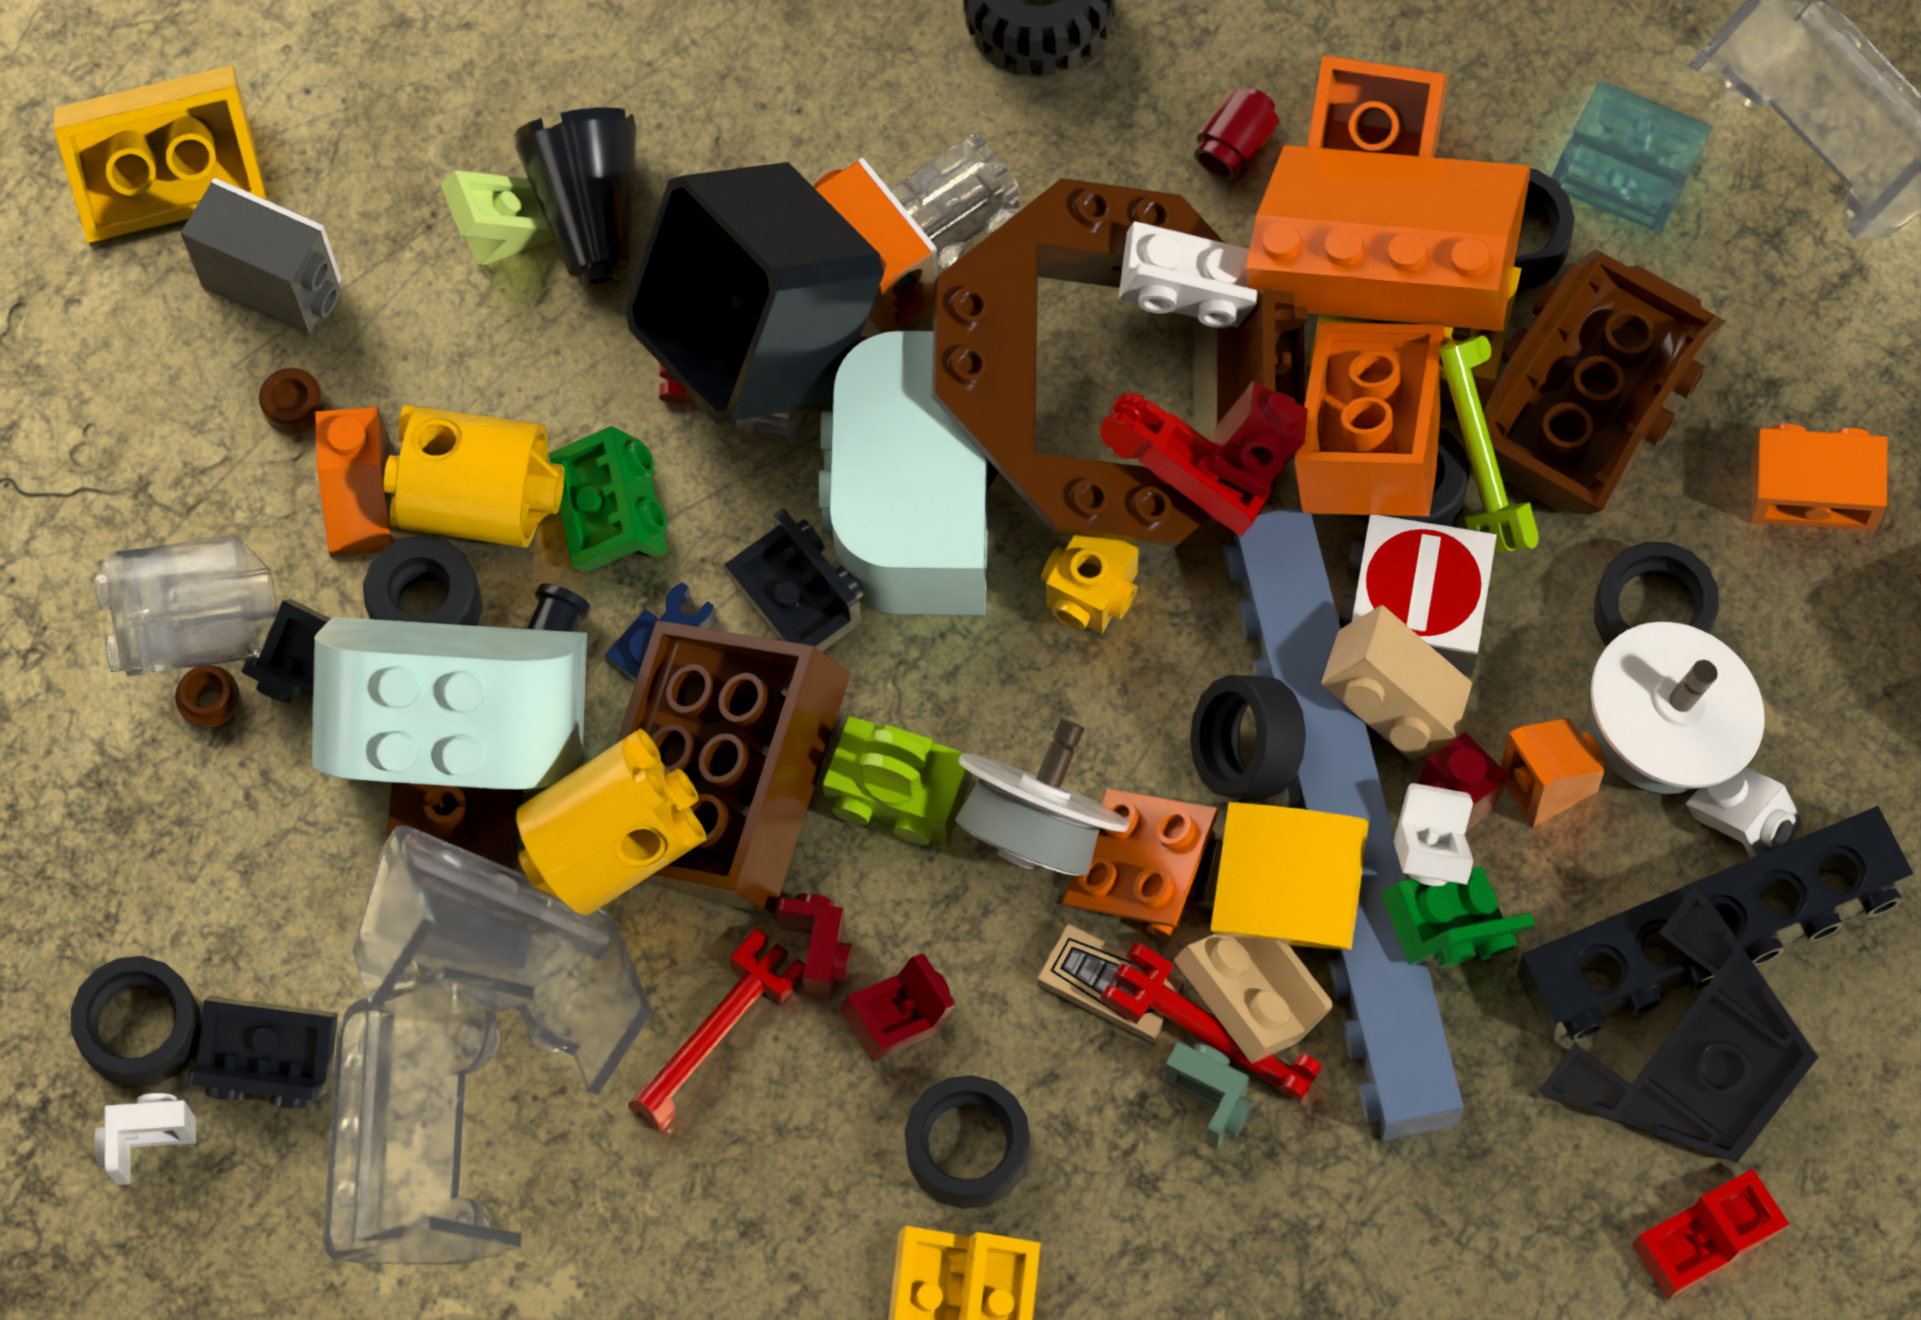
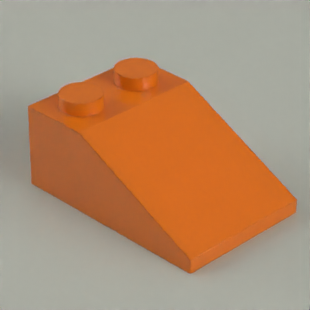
M1322 55L1307 147L1435 158L1449 75Z
M1319 323L1304 407L1308 409L1305 443L1295 455L1302 513L1430 516L1437 470L1443 363L1439 348L1445 344V325Z

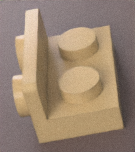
M1214 934L1187 945L1174 959V962L1251 1063L1301 1042L1333 1007L1331 999L1287 943L1281 940Z

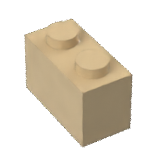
M1380 605L1338 630L1321 681L1323 687L1411 762L1457 737L1473 683L1384 605Z

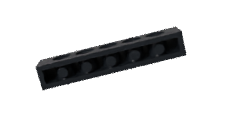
M1875 806L1527 951L1521 956L1517 975L1549 1041L1552 1042L1566 1035L1569 1036L1571 1041H1579L1602 1030L1607 1025L1606 1018L1628 1010L1630 1016L1642 1015L1663 1004L1666 1001L1664 994L1685 985L1688 986L1691 992L1704 989L1714 977L1710 971L1659 934L1660 930L1695 885L1705 892L1755 966H1758L1783 953L1785 950L1783 944L1805 935L1809 942L1818 941L1837 932L1844 926L1842 920L1854 914L1865 911L1867 917H1874L1893 909L1903 901L1901 895L1904 894L1914 873L1879 806ZM1824 870L1839 871L1847 877L1851 888L1843 891L1833 890L1823 883L1819 873ZM1767 894L1782 896L1789 902L1792 912L1787 915L1772 914L1764 908L1760 897ZM1650 943L1662 944L1672 952L1674 962L1668 965L1653 964L1645 958L1641 948ZM1590 968H1601L1613 977L1615 986L1608 990H1596L1584 981L1582 972Z

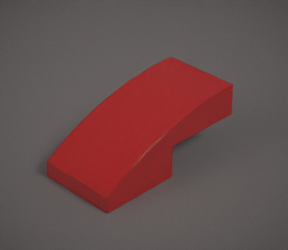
M1751 1169L1704 1194L1688 1209L1641 1233L1632 1242V1246L1667 1300L1753 1251L1785 1230L1790 1223L1754 1169Z

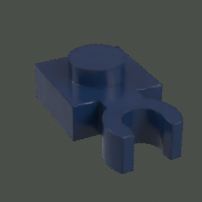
M683 582L676 585L667 595L665 602L666 612L659 619L645 608L605 654L607 663L635 684L656 620L708 628L715 617L714 605L707 601L696 614L686 615L682 613L680 607L689 598L690 591L689 587Z

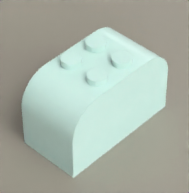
M891 331L874 335L855 346L844 358L835 378L833 412L821 413V449L824 450V470H820L819 508L822 509L823 533H833L837 568L842 565L851 573L863 592V597L858 600L867 607L889 614L986 615L988 459L932 399L933 331Z
M332 617L315 635L312 767L328 775L356 780L494 789H532L552 786L574 772L583 758L587 633Z

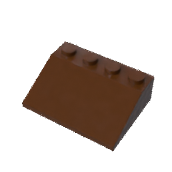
M656 620L616 744L638 729H642L655 743L660 753L661 762L670 773L678 768L687 775L699 797V801L690 806V808L701 823L706 834V840L643 880L644 882L723 905L774 914L851 672L815 646Z

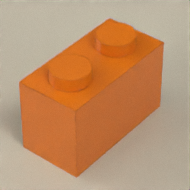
M1778 424L1770 429L1760 428L1751 453L1750 523L1877 531L1887 507L1888 436L1870 435L1868 431L1860 428H1842L1833 433L1811 432L1796 424Z

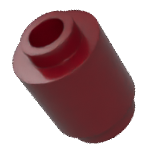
M1245 87L1244 90L1238 88L1229 89L1197 136L1199 145L1194 151V156L1198 163L1211 174L1228 181L1234 180L1239 172H1247L1280 123L1277 114L1274 112L1275 104L1272 99L1253 87Z

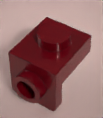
M811 893L797 894L795 900L779 898L777 915L780 928L811 934L803 974L806 997L832 1001L835 981L846 982L848 979L853 951L852 943L843 942L846 930L843 907L834 906V902L827 897Z
M921 953L911 957L898 975L848 995L838 1009L870 1060L874 1062L934 1036L955 1008V1001L950 994L944 977L934 970L927 957Z

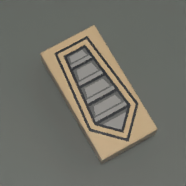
M1068 923L1037 978L1038 986L1154 1044L1167 1017L1149 1006L1136 1025L1108 1007L1100 999L1107 985L1116 986L1132 996L1133 992L1120 985L1113 977L1120 964H1127L1144 975L1146 971L1133 964L1127 958L1126 952ZM1170 974L1163 983L1178 994L1182 992L1184 987V981Z

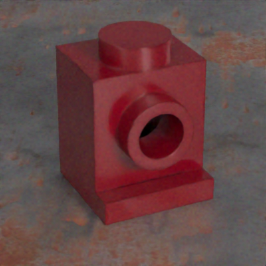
M1253 381L1213 429L1209 472L1264 499L1270 492L1271 482L1305 443L1308 409L1297 404L1288 395L1274 392Z
M1464 731L1429 758L1417 784L1468 793L1473 801V806L1466 828L1467 832L1492 812L1510 776Z

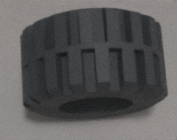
M963 0L969 35H975L976 47L981 53L985 55L993 51V63L1004 69L1010 62L1017 65V74L1030 76L1031 68H1042L1043 76L1056 75V66L1064 64L1068 71L1080 66V54L1083 53L1091 58L1099 50V38L1107 39L1111 30V17H1114V0H1060L1046 6L1026 5L1017 0Z

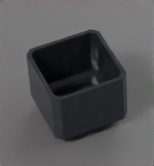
M789 162L682 175L668 180L625 306L628 328L716 424L834 403V384L837 371L847 354L859 342L882 281L886 263L880 253Z

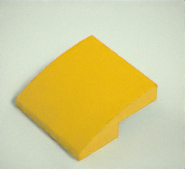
M1229 802L1210 931L1221 936L1281 940L1293 946L1352 950L1369 821L1364 818L1312 810Z
M912 1226L903 1227L899 1230L888 1320H1032L1041 1243L983 1232H975L968 1237Z

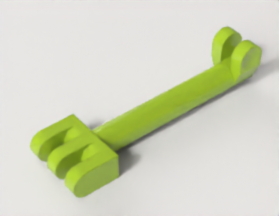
M1485 336L1449 341L1439 348V352L1483 506L1482 509H1477L1464 517L1468 530L1497 534L1494 552L1496 550L1500 553L1514 551L1516 547L1520 550L1533 549L1538 544L1539 535L1530 502L1508 504L1471 371L1472 367L1480 365L1490 358V342Z

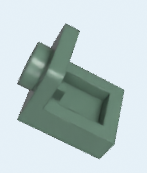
M1177 1041L1165 1065L1164 1082L1217 1107L1207 1128L1206 1144L1218 1149L1226 1133L1234 1137L1239 1135L1251 1112L1254 1102L1245 1098L1249 1076L1229 1067L1230 1060L1210 1046L1195 1043L1194 1047L1191 1048Z

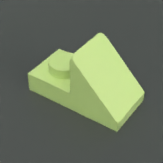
M454 170L440 184L461 236H465L473 258L478 265H487L554 240L528 178Z

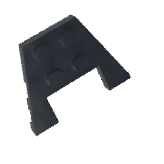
M1695 885L1660 930L1659 934L1714 975L1711 981L1632 1083L1626 1081L1575 1042L1538 1091L1548 1098L1592 1111L1594 1114L1656 1133L1655 1135L1738 1163L1818 1059V1055L1705 892Z

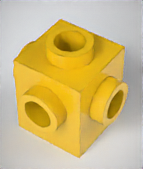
M1074 534L1066 549L1057 546L1053 550L1043 569L1041 580L1046 582V607L1052 609L1051 612L1056 619L1073 629L1084 630L1088 627L1103 634L1112 616L1120 620L1125 616L1136 595L1138 586L1132 582L1138 573L1139 548L1123 540Z

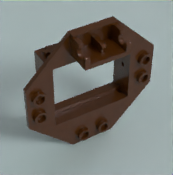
M1061 178L935 279L932 399L988 459L987 490L1020 494L1053 532L1176 547L1210 517L1204 509L1173 486L1161 482L1150 469L1136 465L1035 453L1038 277L1120 288L1126 232L1134 221L1213 241L1225 242L1182 195ZM1262 289L1257 296L1256 306L1238 327H1211L1201 323L1198 318L1193 317V429L1212 442L1213 429L1253 381L1274 392L1288 395L1297 404L1304 407V323L1307 320V308L1294 306L1293 293Z

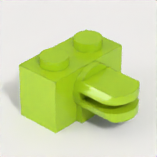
M849 716L823 782L825 804L833 808L832 812L837 817L857 825H868L871 820L893 827V832L898 837L914 844L928 845L930 840L947 845L956 821L955 819L960 811L972 778V773L958 762L960 755L967 753L936 744L933 739L887 724L883 727Z

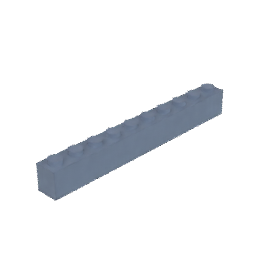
M1301 506L1257 515L1254 523L1242 537L1233 531L1232 543L1224 544V555L1231 582L1241 580L1246 601L1238 602L1239 617L1246 640L1256 638L1261 659L1253 661L1254 676H1265L1281 680L1295 693L1303 711L1306 730L1304 757L1295 779L1283 791L1286 807L1364 818L1369 821L1352 950L1334 949L1336 959L1327 961L1335 999L1346 997L1352 1020L1343 1022L1344 1038L1350 1060H1362L1367 1083L1358 1085L1363 1115L1367 1124L1377 1122L1382 1141L1456 1126L1460 1123L1464 1106L1427 962L1413 965L1408 964L1381 895V891L1398 882L1405 881V877L1394 846V834L1366 725L1359 716L1321 685L1338 630L1341 628L1311 513H1302Z

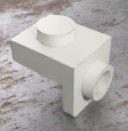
M1747 767L1725 782L1699 788L1686 803L1693 819L1742 842L1750 859L1791 842L1795 832L1801 825V818L1784 784Z
M1416 783L1408 786L1393 841L1403 873L1409 874L1411 878L1420 883L1431 886H1443L1447 881L1462 884L1468 883L1474 861L1465 837L1473 806V801L1468 793Z
M166 1093L141 1095L137 1098V1104L105 1106V1127H97L94 1135V1151L97 1166L105 1167L107 1174L116 1185H128L131 1181L130 1148L196 1143V1117L184 1100L177 1101L176 1096Z

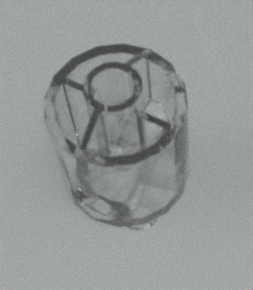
M240 534L171 543L143 549L109 552L108 560L102 561V571L95 572L94 575L99 609H110L113 634H108L105 637L109 668L111 672L125 671L127 677L258 658L277 615L276 594L270 568L241 539Z

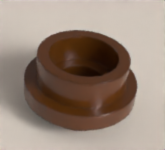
M204 665L193 668L182 677L176 688L175 701L180 714L188 723L200 728H213L224 724L235 714L240 703V690L236 680L227 670L214 665ZM207 691H216L220 694L218 701L212 706L203 707L198 704L200 696Z

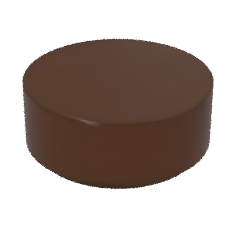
M285 368L274 372L264 381L259 392V404L266 421L271 427L283 433H299L311 428L316 423L315 412L323 411L324 398L318 382L310 373L298 368Z

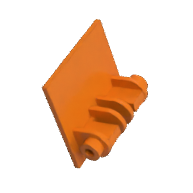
M1107 788L1101 805L1124 817L1130 823V826L1126 832L1099 828L1088 875L1072 876L1062 903L1068 907L1148 922L1146 930L1149 933L1168 939L1173 930H1179L1182 926L1183 920L1180 918L1187 896L1194 894L1196 889L1193 880L1199 877L1200 862L1206 845L1215 839L1216 833L1213 831V827L1219 810L1209 806Z

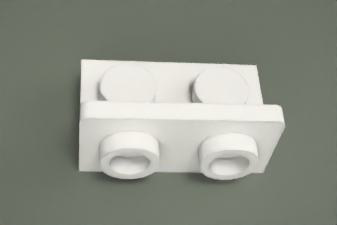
M1134 221L1126 232L1119 299L1138 303L1142 309L1152 313L1175 312L1196 317L1201 323L1211 327H1238L1257 304L1258 291L1249 288L1246 273L1249 249Z

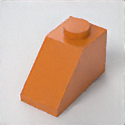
M379 407L316 411L317 471L328 552L330 556L381 552L383 548L392 544L393 541L392 527H390L389 523L391 494L384 492L385 467L389 458V437Z
M1569 717L1520 726L1509 732L1500 767L1510 776L1505 785L1506 789L1531 827L1534 828L1598 792L1605 771L1602 767L1605 765V758L1593 736L1588 732L1580 734Z

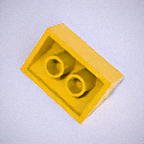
M233 65L54 108V132L87 243L189 219L214 177L267 200L249 120Z

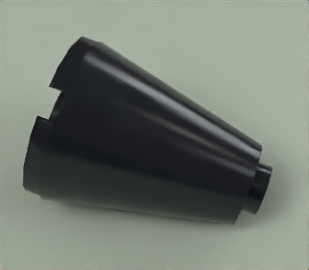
M595 107L561 112L562 122L546 129L543 127L542 118L528 122L518 128L513 135L515 149L569 275L582 277L583 284L585 285L606 284L619 279L618 270L630 264L637 131L635 116L630 114L626 118L625 109Z

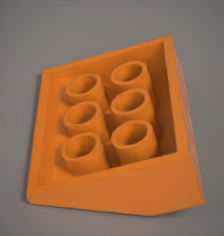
M1284 145L1255 219L1246 263L1249 288L1258 291V294L1262 289L1291 292L1294 294V306L1307 308V314L1503 331L1530 178V166Z

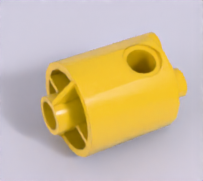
M404 404L398 425L399 441H403L400 456H389L384 474V492L394 494L390 507V527L510 546L528 547L534 537L538 522L549 514L558 513L564 489V465L548 463V433L544 424Z
M638 729L517 808L516 821L521 839L526 849L519 853L521 867L531 884L542 895L558 899L567 904L576 913L589 916L706 840L705 831L690 806L699 801L697 791L682 770L677 768L670 773L661 762L660 753L653 740L644 730Z

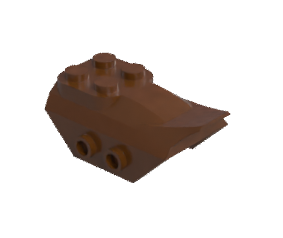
M1594 249L1574 263L1560 285L1552 280L1546 285L1534 306L1533 314L1538 317L1529 331L1519 327L1509 340L1501 357V360L1507 363L1483 410L1501 479L1555 510L1568 515H1590L1602 511L1646 443L1648 442L1655 447L1660 444L1675 417V413L1671 412L1669 408L1678 395L1688 399L1696 389L1706 370V366L1701 364L1700 361L1726 322L1703 309L1701 300L1638 265L1627 267L1597 249Z

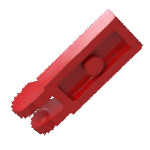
M1129 391L1127 394L1123 392L1121 396H1118L1111 408L1113 413L1104 418L1099 428L1101 431L1099 436L1103 439L1102 443L1104 442L1107 448L1111 447L1113 452L1122 459L1139 458L1138 461L1150 469L1161 482L1173 486L1204 509L1207 515L1214 521L1226 525L1242 537L1254 523L1270 492L1262 499L1209 472L1211 441L1170 412L1168 414L1152 401H1146L1143 398L1144 396L1138 395L1137 392L1131 393Z

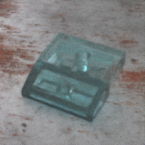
M1599 80L1570 135L1551 178L1558 182L1568 196L1662 234L1681 199L1686 182L1707 144L1713 126Z

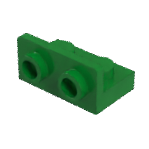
M610 426L548 453L550 463L564 465L565 469L560 510L571 562L574 568L586 573L638 550L654 558L667 553L663 533L667 529V520L663 508L656 500L651 475L654 473V461L649 449L642 441Z
M1483 866L1471 869L1467 884L1447 881L1443 886H1431L1412 879L1398 882L1381 891L1409 965L1436 960L1439 969H1444L1476 956L1475 951L1479 952L1481 960L1490 959L1518 947L1515 936L1536 926L1531 913L1503 918L1497 904L1495 891L1489 884Z

